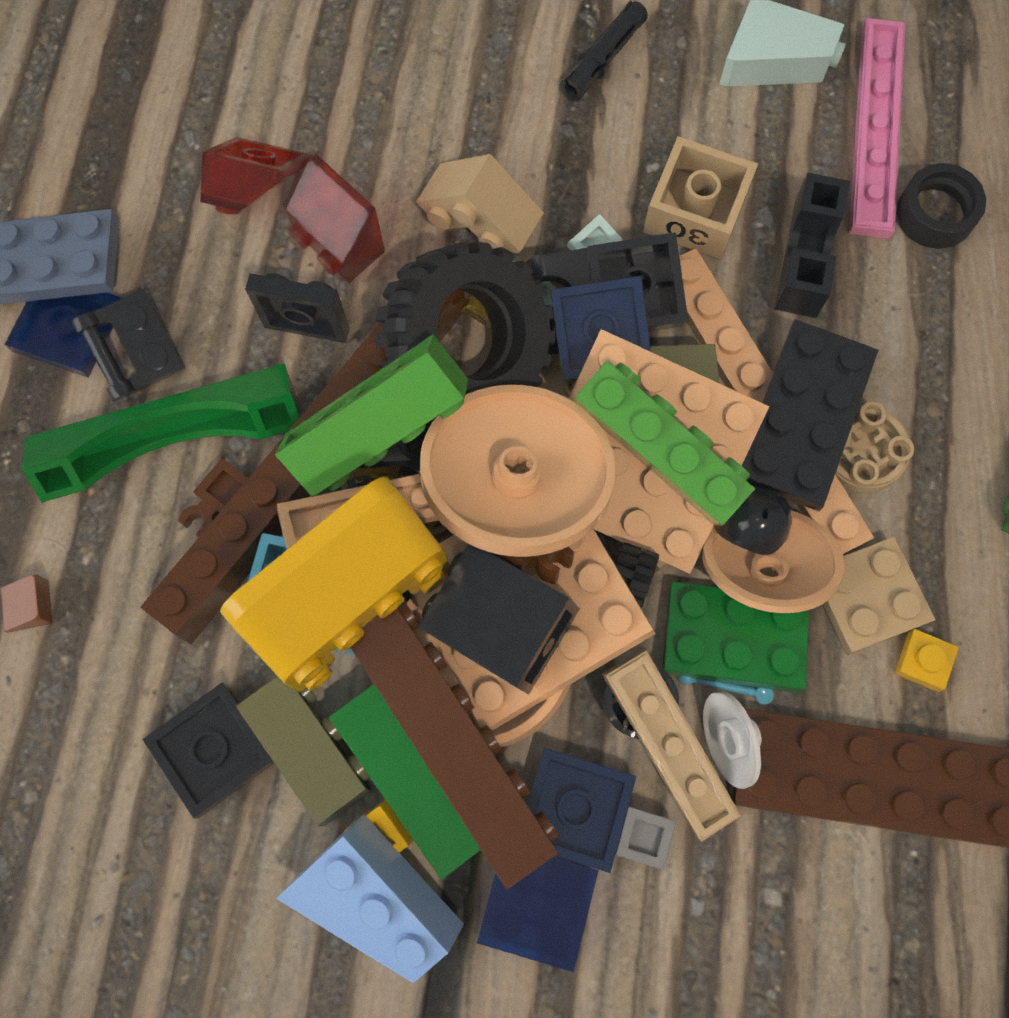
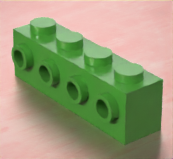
M432 334L286 433L275 456L312 497L326 488L333 491L350 478L353 470L363 464L366 467H371L379 462L388 452V448L401 440L403 443H408L415 439L425 429V424L435 417L440 416L444 419L454 414L464 403L468 378L434 334Z
M607 360L575 396L574 402L586 410L604 430L713 525L723 526L755 490L746 481L750 477L749 472L734 459L728 457L723 461L712 452L710 448L714 444L713 441L700 429L692 425L687 430L673 417L677 414V410L667 400L658 394L650 398L637 386L641 379L630 368L621 362L615 367Z

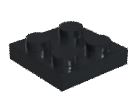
M268 273L265 276L249 274L245 290L264 328L346 343L350 327L337 289H333L328 284L319 281H311L308 284L290 281L285 276L276 273Z
M223 682L142 739L193 819L201 818L274 764L237 709L238 700L228 685Z

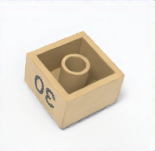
M678 136L649 204L643 233L655 236L676 232L678 245L692 250L696 248L700 253L722 260L758 163Z

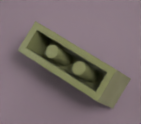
M276 676L236 705V707L317 826H326L372 791L365 782L369 775L356 756L352 754L348 757L339 745L338 741L342 739V736L328 718L329 715L327 714L321 718L311 705L312 702L317 700L314 692L309 691L308 688L299 692L285 685Z

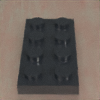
M794 319L762 401L763 404L769 406V409L742 464L750 474V477L746 480L750 485L769 488L787 500L818 512L824 507L877 357L878 349Z

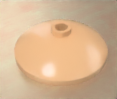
M792 510V525L788 540L773 554H757L730 543L717 533L716 525H713L702 549L705 569L712 581L724 593L746 606L773 613L802 612L824 604L836 593L842 582L845 561L838 542L829 531L811 518Z

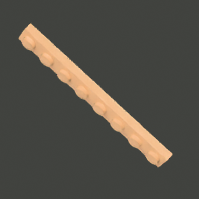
M695 248L680 255L689 327L700 344L716 345L718 374L724 385L762 403L773 374L772 370L698 250ZM836 474L824 507L819 512L796 503L803 515L816 521L830 532L838 542L843 555L874 539V536Z

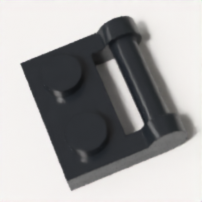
M144 289L96 311L83 314L71 321L76 334L83 335L110 387L106 390L113 402L128 397L185 370ZM111 322L138 375L125 379L99 327Z

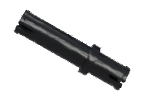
M632 0L629 1L617 18L613 20L598 38L596 43L591 48H585L579 55L578 63L560 83L561 90L569 99L573 101L577 99L579 101L596 79H602L608 72L612 59L648 19L647 10L640 2L634 0L632 3Z

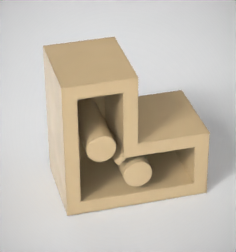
M491 154L440 163L416 201L427 213L428 220L434 226L443 230L468 227L479 238V242L489 243L492 249L503 247L513 253L521 252L544 213Z

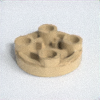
M867 402L859 405L835 474L842 486L856 492L882 490L894 483L906 470L909 460L914 454V445L900 421L887 412L883 405L877 402Z

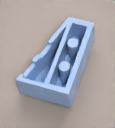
M365 814L357 819L300 872L276 898L411 983L416 982L449 953L464 925Z

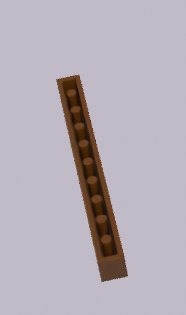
M464 290L454 291L447 298L441 309L437 327L439 342L466 311ZM379 323L289 431L382 369L380 361L386 359L384 348H376L375 334H382L383 323ZM283 438L140 607L174 635L190 644L195 641L226 600L250 574L262 533L275 536L283 534L277 512V504L312 497L275 456Z

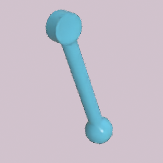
M685 676L677 677L683 685H690L692 683L702 684L754 697L758 703L763 705L769 704L774 698V693L771 689L698 680Z

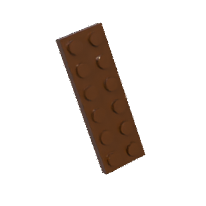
M745 709L749 718L757 724L761 733V770L759 778L753 786L745 789L733 786L732 801L735 806L1009 849V749Z

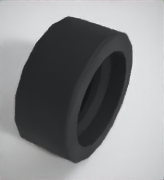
M947 163L933 164L924 167L914 174L898 200L896 214L903 231L910 239L920 245L936 249L954 247L965 240L985 213L987 198L982 184L971 172L958 165ZM933 189L944 191L953 196L961 205L964 217L960 222L955 223L939 222L931 218L920 207L918 201L920 192Z

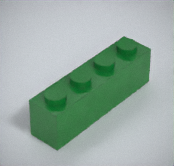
M374 684L328 717L441 880L481 850Z

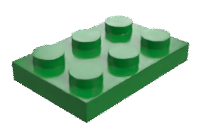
M671 582L668 595L662 670L669 676L675 677L685 676L698 680L803 693L806 690L809 610L796 613L761 611L736 601L718 587Z

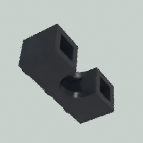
M807 172L795 199L774 310L817 318L830 296L837 257L832 256L831 251L837 230L844 218L850 181Z

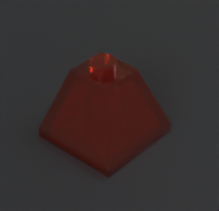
M241 137L232 138L203 151L200 202L214 205L215 210L221 213L238 214L310 165L313 155Z

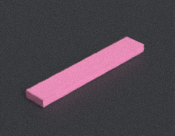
M866 18L862 26L849 234L890 239L895 232L906 22Z

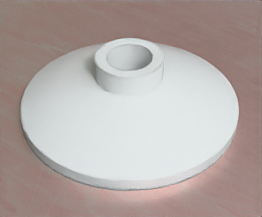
M724 691L713 693L707 698L703 709L704 734L712 759L722 776L731 785L739 789L751 787L757 782L761 770L760 730L734 696Z

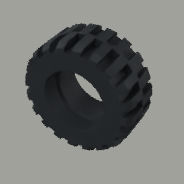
M462 242L416 257V261L405 264L396 272L399 280L388 283L382 294L389 301L387 306L378 307L375 319L376 322L383 323L382 334H375L376 348H384L386 359L380 361L381 366L384 368L432 334L438 339V319L445 301L454 291L464 290L473 295L483 305L492 327V344L489 355L480 369L474 374L466 376L468 383L465 395L479 389L498 385L539 387L543 382V378L539 376L541 370H549L553 357L548 354L549 345H555L556 331H550L549 319L554 318L552 304L546 305L543 299V295L547 294V291L541 280L533 281L530 278L533 270L524 260L512 262L514 259L513 252L503 247L492 249L489 243L473 242L465 244Z

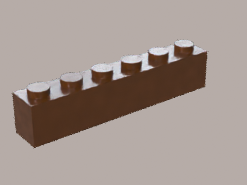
M403 601L388 616L380 618L377 615L363 626L364 635L350 648L502 884L508 890L558 854L551 842L558 838L559 835L543 811H540L535 816L532 814L523 800L531 792L514 767L505 773L495 757L496 754L502 751V748L487 725L477 730L467 715L475 707L459 683L452 688L448 686L440 673L441 670L447 667L445 661L432 642L424 647L413 632L418 627L419 622L406 602Z

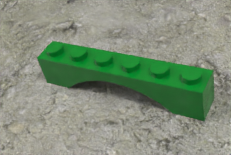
M283 363L27 436L24 442L21 470L41 503L85 491L103 476L121 465L170 444L214 436H242L261 440L288 432L301 417L297 395L286 365Z

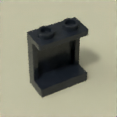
M468 544L465 550L459 552L451 561L448 568V578L439 593L433 594L426 602L422 611L423 619L418 628L529 695L580 608L564 594L488 551Z

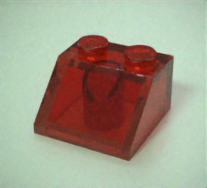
M317 154L312 156L286 208L292 226L289 232L302 248L306 249L310 246L318 254V261L328 273L333 276L338 273L350 283L385 253L376 208Z

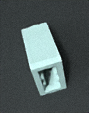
M750 0L726 58L720 85L730 87L822 82L829 66L837 68L846 44L839 42L845 24L771 0Z

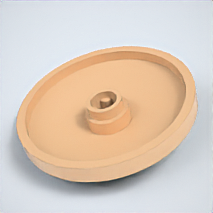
M498 385L466 394L463 405L454 414L444 419L437 416L432 422L423 440L420 457L422 490L430 509L437 519L451 533L466 543L484 551L506 556L528 557L549 554L562 550L582 539L603 517L611 499L616 477L614 452L607 435L599 423L572 400L555 392L527 385Z

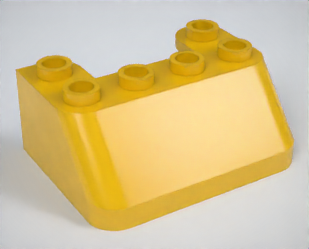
M381 477L366 485L233 593L223 604L220 612L233 629L285 685L299 692H302L305 688L313 691L326 682L333 674L330 666L333 664L335 657L331 654L337 648L340 652L349 649L364 635L365 631L362 627L378 615L380 618H384L395 611L403 603L404 597L402 594L406 590H409L411 594L422 591L425 595L434 591L447 578L445 571L449 568V562L443 548L402 494L387 477Z

